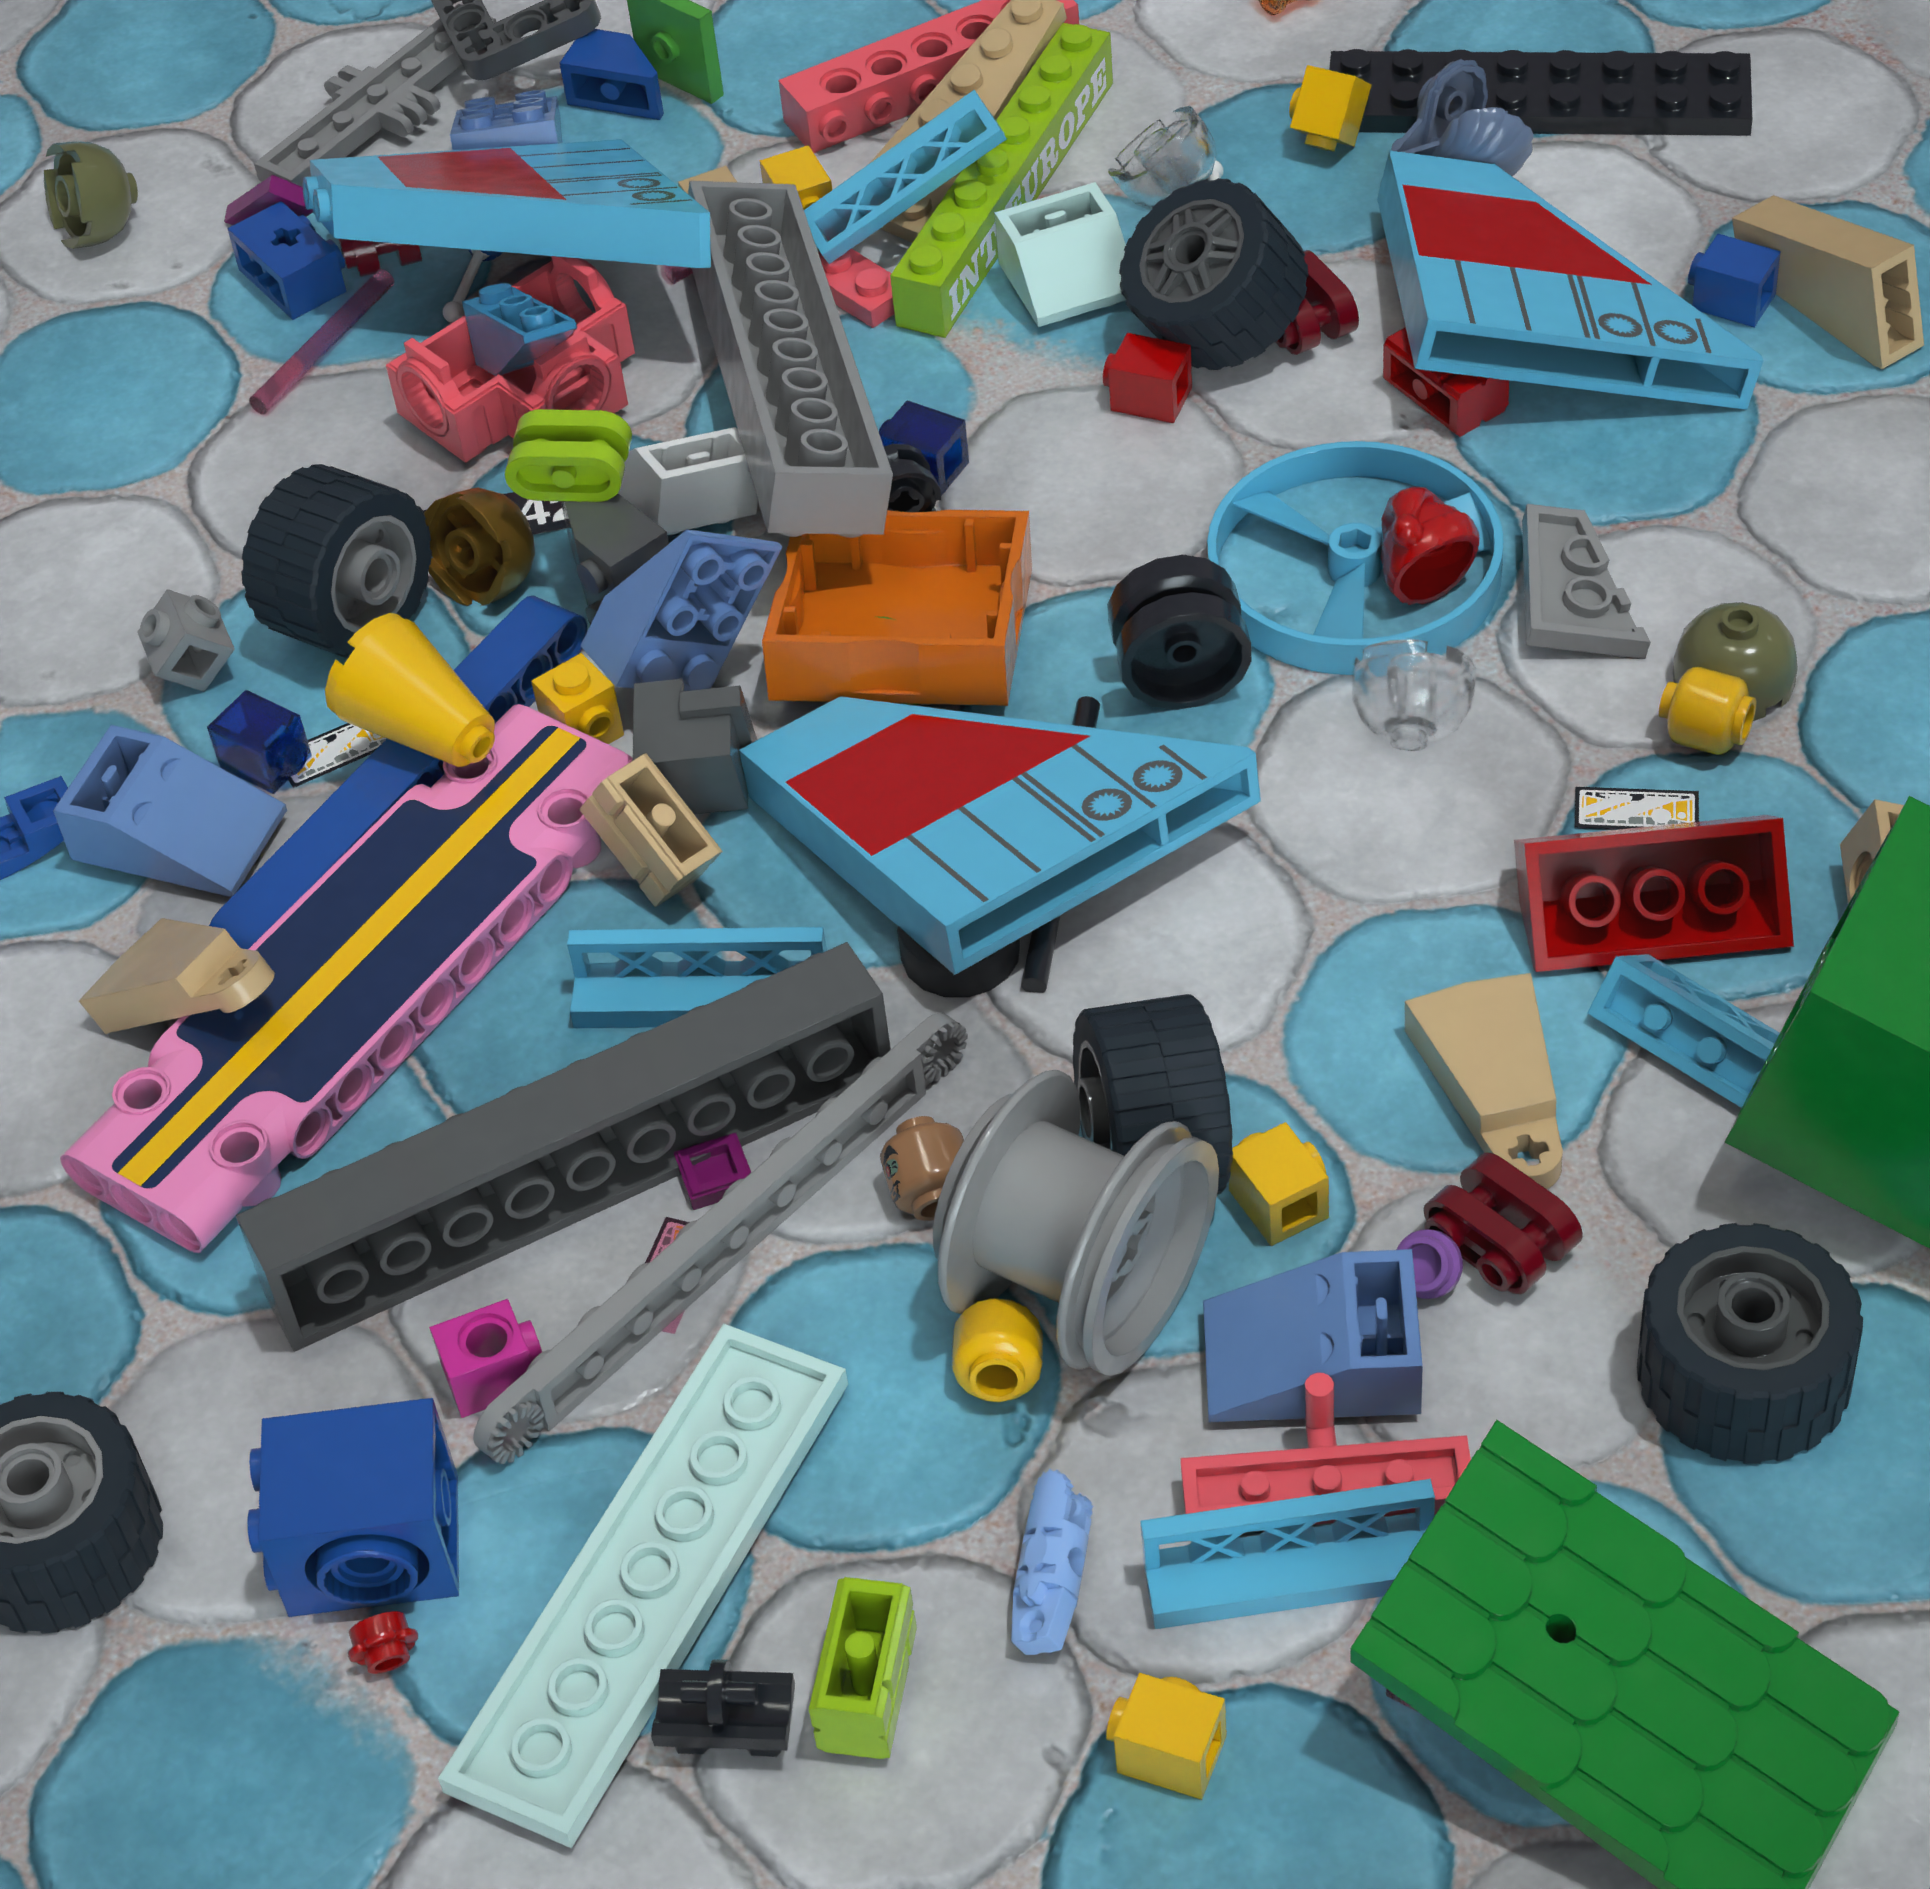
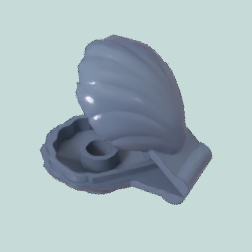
M1460 59L1447 64L1423 85L1418 96L1416 122L1402 138L1397 139L1392 144L1391 150L1495 164L1513 176L1523 167L1533 151V132L1530 127L1523 123L1520 117L1508 114V111L1502 108H1485L1488 90L1484 69L1479 67L1475 60L1464 61Z

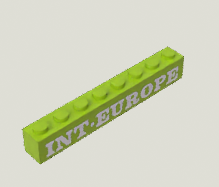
M1063 23L996 120L1007 139L960 172L891 273L890 278L897 327L946 338L998 259L994 212L1037 200L1112 86L1113 71L1110 32L1088 28L1080 24Z

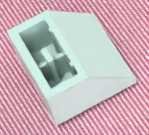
M1096 182L994 212L999 265L1038 327L1060 322L1067 318L1102 307L1112 306L1126 300L1121 294V275L1119 274L1120 262L1123 260L1126 244L1116 212Z

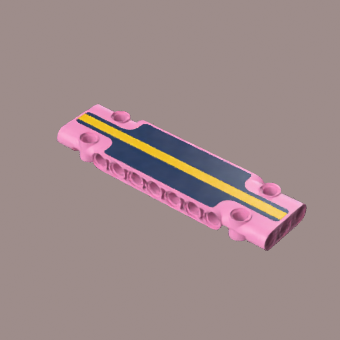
M521 704L513 705L495 723V741L485 758L464 767H457L443 761L444 775L431 788L424 784H419L408 790L248 949L258 951L275 973L273 981L261 995L246 1006L230 1013H223L220 1009L180 1017L155 1043L149 1056L148 1067L131 1070L119 1078L114 1085L112 1093L114 1104L61 1156V1165L66 1173L78 1186L92 1196L194 1253H200L241 1211L242 1206H256L260 1202L272 1198L281 1185L282 1177L277 1165L289 1153L301 1159L315 1154L561 897L571 880L573 868L588 865L597 858L601 851L600 836L579 809L604 779L632 762L633 758L609 744Z

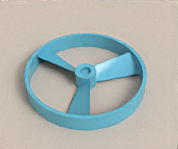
M1365 441L1335 442L1306 447L1279 456L1254 469L1230 489L1216 509L1209 527L1207 539L1208 559L1219 565V556L1229 534L1248 513L1328 545V573L1331 580L1335 582V585L1313 635L1288 628L1266 618L1239 597L1241 616L1246 622L1251 646L1278 661L1310 671L1341 675H1368L1401 670L1434 659L1458 646L1473 634L1491 612L1501 587L1503 531L1497 511L1488 496L1470 477L1446 461L1399 445ZM1343 477L1380 478L1407 483L1416 487H1425L1447 500L1444 502L1446 505L1454 506L1460 512L1469 515L1479 532L1480 539L1477 553L1490 551L1492 561L1478 588L1465 602L1450 613L1425 626L1407 632L1363 639L1365 587L1376 582L1383 569L1380 559L1383 542L1382 526L1374 529L1372 526L1363 523H1348L1337 527L1329 535L1275 495L1303 484Z

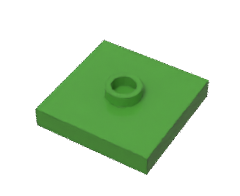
M627 0L633 39L657 71L658 79L710 104L721 98L724 92L712 11L690 0Z

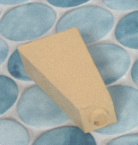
M1775 195L1732 217L1734 237L1736 239L1781 251L1776 295L1873 366L1884 369L1924 346L1913 244Z

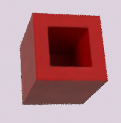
M1127 333L1116 354L1110 353L1103 369V385L1109 387L1111 411L1174 423L1192 389L1191 345Z

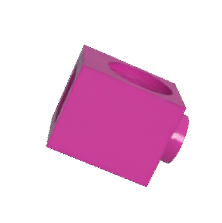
M508 1299L429 1327L442 1369L461 1418L485 1410L494 1399L522 1376L535 1357L542 1353L531 1320L518 1324Z

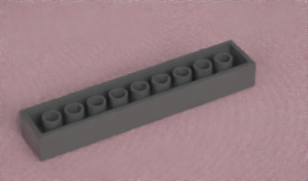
M845 942L823 953L814 954L805 961L765 979L756 980L745 988L707 1005L695 1007L678 1018L646 1032L637 1033L622 1043L586 1059L577 1060L555 1073L528 1085L514 1088L499 1098L465 1113L454 1115L441 1124L403 1141L391 1143L376 1153L340 1169L331 1170L318 1179L280 1196L266 1199L257 1206L237 1214V1221L264 1294L293 1352L679 1176L680 1171L673 1153L674 1151L735 1132L741 1146H744L818 1112L819 1108L828 1099L838 1097L854 1083L872 1060L877 1057H883L891 1050L883 993L848 942ZM711 1152L690 1158L692 1165L710 1158Z

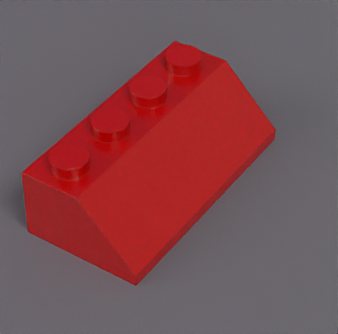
M1760 815L1514 840L1519 903L1535 972L1612 965L1616 956L1649 954L1657 960L1794 947L1784 822L1781 817Z

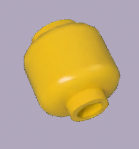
M1692 667L1683 674L1678 683L1671 681L1667 683L1659 705V717L1667 719L1668 734L1674 743L1721 755L1728 752L1734 744L1743 745L1753 724L1757 701L1756 698L1749 696L1747 684L1740 677L1702 667Z
M993 1298L978 1301L966 1308L955 1322L953 1332L952 1369L957 1383L968 1394L991 1402L1017 1399L1031 1391L1040 1378L1043 1363V1333L1037 1317L1026 1306L1007 1299Z

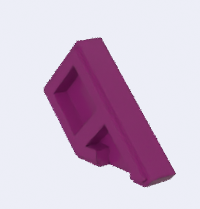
M271 175L227 205L224 222L235 225L280 201L298 216L304 215L307 217L313 213V209H306L303 187Z

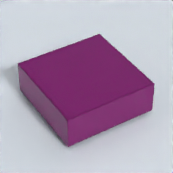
M736 1132L673 1152L693 1210L718 1203L726 1190L735 1181L745 1179L751 1173ZM711 1152L710 1158L692 1165L690 1158Z

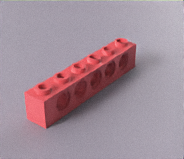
M981 0L778 80L784 123L805 146L809 145L813 153H816L913 114L1010 0ZM1057 0L1064 3L1067 16L1064 23L1079 24L1078 4L1074 0Z

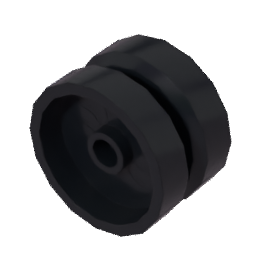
M1188 555L1157 558L1133 569L1115 586L1107 604L1108 623L1113 644L1117 648V661L1122 682L1133 697L1152 707L1172 710L1203 706L1225 696L1242 681L1252 662L1251 641L1246 622L1241 616V604L1236 585L1223 567L1207 558Z

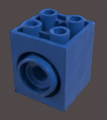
M433 1398L262 1419L261 1448L251 1449L249 1459L252 1485L256 1492L259 1491V1508L250 1509L248 1512V1536L253 1553L263 1552V1569L267 1589L269 1591L278 1590L288 1617L459 1596L458 1474Z

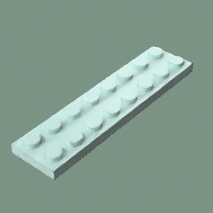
M723 1323L440 1774L438 1780L443 1793L567 1847H573L658 1704L660 1670L679 1669L848 1386L845 1368Z

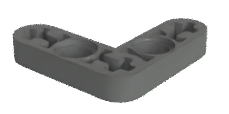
M431 0L467 75L475 80H487L576 40L593 31L601 20V13L595 0H543L496 23H493L482 0ZM462 1L463 5L454 8L453 4ZM478 24V25H476L475 27H473V28H471V29H469V30L462 31V30H464L465 28H467V27H469V26ZM534 30H538L537 32L533 33L532 35H529V36H526V37H522L523 35H525V34L528 33V32H531V31H534ZM485 47L487 52L478 55L476 51Z

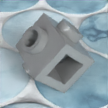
M169 589L165 591L154 609L149 610L145 614L140 629L137 631L155 677L205 692L235 650L221 618L220 610L213 602L199 595H192L190 597Z

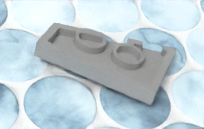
M1527 504L1522 519L1526 645L1645 659L1651 642L1644 628L1636 627L1629 613L1631 602L1624 588L1616 587L1607 569L1610 560L1585 510Z

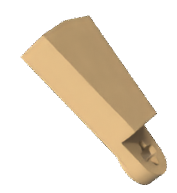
M161 918L111 965L82 996L79 1002L102 1031L107 1034L220 1009L223 1013L236 1011L261 995L273 981L275 973L258 951L240 948L224 928Z
M1531 973L1465 982L1406 1000V1034L1484 1153H1493L1500 1156L1546 1189L1553 1186L1558 1181L1562 1172L1563 1148L1556 1120V1094ZM1529 1151L1533 1159H1539V1164L1528 1166L1527 1162L1523 1158H1517V1155L1520 1152Z

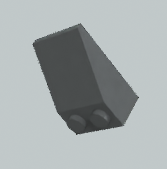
M620 494L602 502L561 501L568 539L588 606L585 612L590 625L604 596L669 544L667 531Z

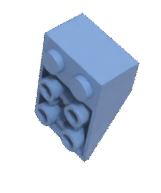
M532 90L515 94L516 102L495 104L494 97L467 100L464 102L465 109L456 111L450 132L452 150L562 143L558 97H546L545 90Z
M686 529L604 596L581 643V648L616 687L634 689V683L682 679L684 691L710 689L757 599L782 546L779 542Z
M110 725L53 812L71 860L232 897L241 886L284 817L287 807L285 803L164 736Z
M1412 1249L1341 1252L1203 1300L1209 1422L1305 1419V1382L1314 1373H1325L1333 1379L1334 1418L1421 1414L1423 1364Z

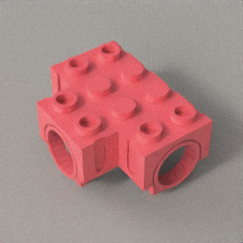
M552 256V261L512 285V287L531 295L540 302L552 306L576 322L577 329L565 341L535 359L534 365L502 375L498 374L497 376L477 366L465 315L421 343L414 338L404 342L406 352L386 364L397 413L466 463L482 453L490 444L494 445L508 435L514 439L519 419L529 411L537 409L602 410L615 414L626 407L628 400L621 362L635 354L627 306L619 299L614 298L603 276L588 261L581 258ZM574 280H576L588 294L589 298L593 303L596 313H593L591 309L588 308L585 302L582 300L574 284Z

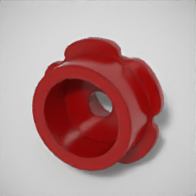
M385 1612L368 1617L355 1624L349 1630L353 1647L348 1652V1658L351 1662L366 1665L368 1672L372 1674L394 1670L410 1660L408 1651L415 1646L418 1632L408 1627L405 1614L402 1612Z

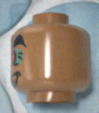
M919 1116L908 1119L898 1125L896 1128L897 1134L885 1143L880 1153V1160L895 1206L904 1212L914 1214L918 1220L932 1221L935 1217L939 1196L946 1176L957 1152L964 1142V1138L958 1128L948 1123H938L932 1117Z

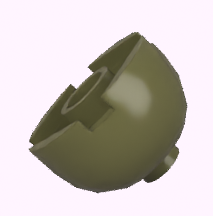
M77 141L52 144L47 149L46 157L55 156L54 169L44 170V189L54 229L65 228L71 238L61 240L64 246L75 249L95 246L109 241L123 230L131 213V204L137 202L138 189L133 174L130 172L126 173L121 161L109 149L97 144Z
M1744 602L1718 604L1703 610L1684 628L1674 655L1673 680L1675 683H1678L1683 674L1692 667H1702L1740 677L1747 684L1749 696L1756 698L1757 701L1753 721L1766 717L1767 708L1776 705L1780 701L1781 707H1783L1790 700L1794 690L1798 669L1794 638L1777 615L1761 606Z

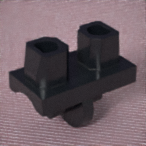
M722 1659L712 1660L709 1670L661 1669L658 1705L651 1732L654 1746L675 1747L678 1754H704L710 1748L746 1749L751 1756L777 1757L781 1750H788L795 1691L793 1673L732 1671L730 1661Z

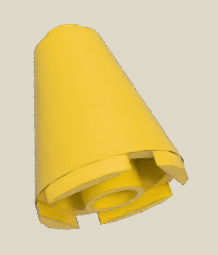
M388 613L372 619L354 633L347 642L355 648L344 665L335 660L329 671L325 696L327 707L344 722L457 767L477 763L487 756L495 741V722L493 717L414 622L404 619L398 614Z

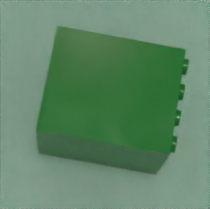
M1909 796L1818 957L1724 1143L1930 1249V806Z

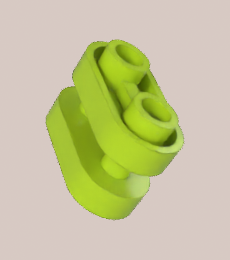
M555 409L529 411L519 419L513 439V449L509 454L505 469L506 483L513 492L529 500L607 501L616 496L621 488L625 471L624 462L628 458L632 441L631 428L623 418L608 411Z

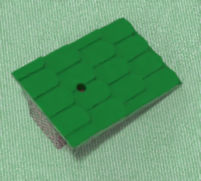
M1498 1420L1491 1427L1481 1443V1447L1475 1452L1445 1499V1503L1436 1513L1410 1554L1408 1561L1404 1563L1371 1615V1619L1369 1622L1367 1621L1350 1648V1662L1384 1686L1387 1697L1425 1716L1658 1889H1809L1891 1737L1900 1713L1888 1704L1887 1699L1878 1690L1800 1640L1797 1630L1686 1558L1678 1545L1597 1492V1485Z

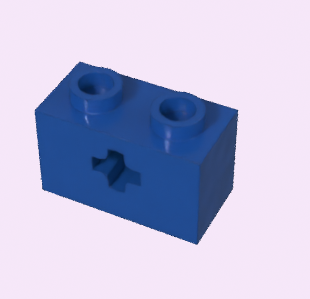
M282 201L227 228L239 271L292 320L347 292L341 271L345 268V260L338 246L331 239L325 241L315 231L306 216H298Z

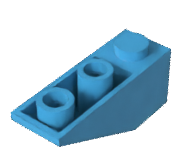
M507 283L484 287L479 290V297L462 301L475 363L494 376L534 365L535 359L565 341L577 329L576 322L571 317Z

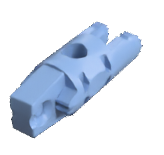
M1050 1468L1046 1473L1043 1472L1034 1486L1035 1490L1032 1494L1033 1499L1030 1504L1013 1591L1011 1641L1025 1655L1052 1653L1063 1648L1074 1610L1077 1607L1092 1520L1090 1517L1093 1514L1092 1502L1081 1493L1075 1495L1072 1491L1074 1486L1070 1483L1071 1481L1067 1476L1061 1474L1058 1470L1052 1471Z

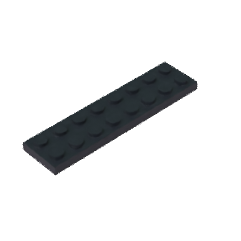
M1351 49L1348 51H1331L1329 70L1356 76L1372 84L1359 132L1406 133L1416 122L1418 96L1423 85L1447 64L1462 59L1464 61L1475 60L1477 65L1485 71L1488 90L1485 108H1502L1508 111V114L1520 117L1523 123L1531 128L1533 134L1751 136L1753 117L1750 53H1733L1729 51L1716 53H1681L1677 51L1628 53L1619 50L1609 53H1582L1570 50L1558 52H1522L1519 50H1507L1504 52H1470L1467 50L1418 52L1412 49L1400 51Z

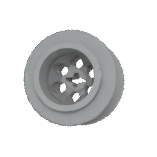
M1060 1070L1044 1071L1029 1079L1013 1094L1000 1098L990 1106L975 1123L953 1160L939 1196L933 1225V1249L938 1259V1284L943 1302L950 1311L962 1314L966 1308L978 1301L998 1298L1008 1289L1012 1282L1058 1302L1056 1338L1060 1355L1067 1366L1079 1370L1091 1367V1369L1101 1374L1112 1376L1123 1372L1133 1365L1150 1347L1174 1312L1190 1281L1206 1241L1215 1209L1219 1182L1218 1158L1211 1144L1193 1137L1188 1127L1177 1121L1165 1122L1147 1132L1132 1146L1125 1156L1080 1137V1101L1076 1085L1069 1075Z

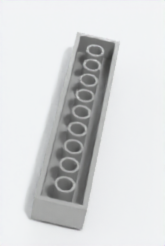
M689 181L688 195L710 212L711 267L692 268L767 533H780L789 537H798L804 534H838L849 538L859 537L863 534L884 535L893 473L796 185Z

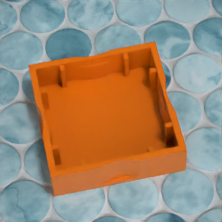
M887 510L884 535L863 534L859 537L849 538L838 534H804L789 538L785 553L787 571L783 582L774 594L762 639L768 701L830 702L841 696L890 703L1008 706L1032 574L1029 511L941 510L932 512H898Z

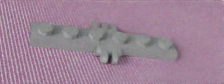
M491 17L493 23H496V19ZM440 19L377 68L368 66L361 71L347 65L338 72V77L332 76L324 83L326 92L332 97L333 102L254 163L258 180L264 181L269 176L275 175L303 187V178L311 176L310 160L345 158L382 128L405 137L413 131V125L419 126L427 119V114L433 115L441 107L440 102L433 93L428 91L462 65ZM478 24L469 26V27L465 28V29L462 30V31L469 30V29L475 27V26L478 25Z

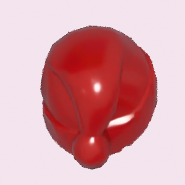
M1425 487L1406 488L1389 498L1381 517L1383 542L1380 559L1383 564L1385 582L1388 589L1402 603L1412 605L1415 603L1426 604L1446 595L1467 573L1478 551L1479 532L1468 514L1460 512L1454 506L1446 505Z

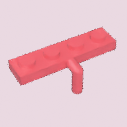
M1314 1373L1305 1382V1419L1308 1448L1180 1458L1185 1514L1431 1479L1435 1495L1434 1515H1436L1471 1460L1467 1435L1337 1446L1334 1427V1382L1325 1373ZM1415 1508L1390 1511L1384 1517L1414 1513ZM1337 1520L1316 1522L1313 1525L1334 1523Z

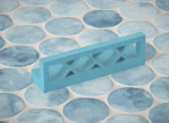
M975 90L804 210L814 242L828 264L835 261L1007 139L1004 135L1005 133Z
M824 928L569 930L567 946L575 976L570 1007L573 1028L660 1026L688 1013L695 1007L707 1005L745 988L756 980L765 979L805 961H789L778 955L783 950H810L811 956L827 951ZM719 951H736L747 958L743 961H725L715 954ZM609 952L620 959L616 963H589L587 953ZM655 952H673L683 959L679 962H662L652 955Z
M1649 954L1616 956L1587 1014L1741 1108L1780 1034L1778 1031Z
M1431 1479L1141 1520L1143 1563L1154 1628L1161 1629L1384 1596L1434 1518L1435 1495ZM1415 1508L1414 1513L1384 1517L1390 1511ZM1337 1520L1331 1525L1312 1527L1316 1522ZM1264 1530L1260 1535L1239 1537L1245 1532ZM1192 1541L1185 1546L1159 1549V1545Z

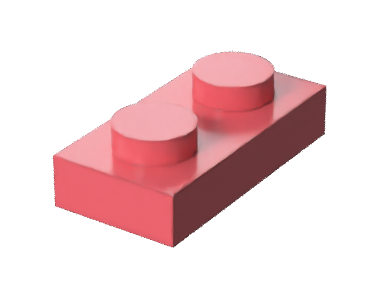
M850 249L830 264L824 259L820 251L818 252L835 304L871 328L876 327L894 315L891 273L853 249Z

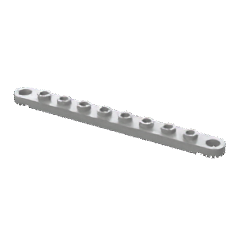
M944 1013L932 1014L883 1057H877L872 1060L854 1083L838 1097L828 1099L819 1108L816 1116L794 1136L780 1141L772 1150L769 1158L745 1179L735 1181L726 1190L722 1199L701 1218L686 1224L679 1231L675 1240L650 1263H644L637 1267L629 1276L626 1284L601 1306L593 1307L586 1312L580 1319L577 1327L551 1350L543 1351L535 1357L527 1371L494 1399L481 1414L473 1434L476 1447L500 1464H505L506 1461L509 1463L513 1462L515 1455L521 1457L524 1454L522 1447L526 1446L529 1449L533 1445L530 1440L537 1438L541 1430L544 1428L548 1431L552 1430L925 1096L928 1084L933 1080H940L941 1075L943 1077L948 1075V1067L953 1070L956 1066L953 1062L954 1058L961 1059L963 1055L959 1050L966 1048L967 1043L964 1042L968 1039L966 1028Z

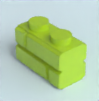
M850 1577L838 1579L809 1705V1714L812 1727H814L813 1733L817 1749L827 1753L859 1757L890 1758L909 1669L908 1656L912 1654L917 1630L915 1611L912 1610L911 1587L905 1586L903 1583Z

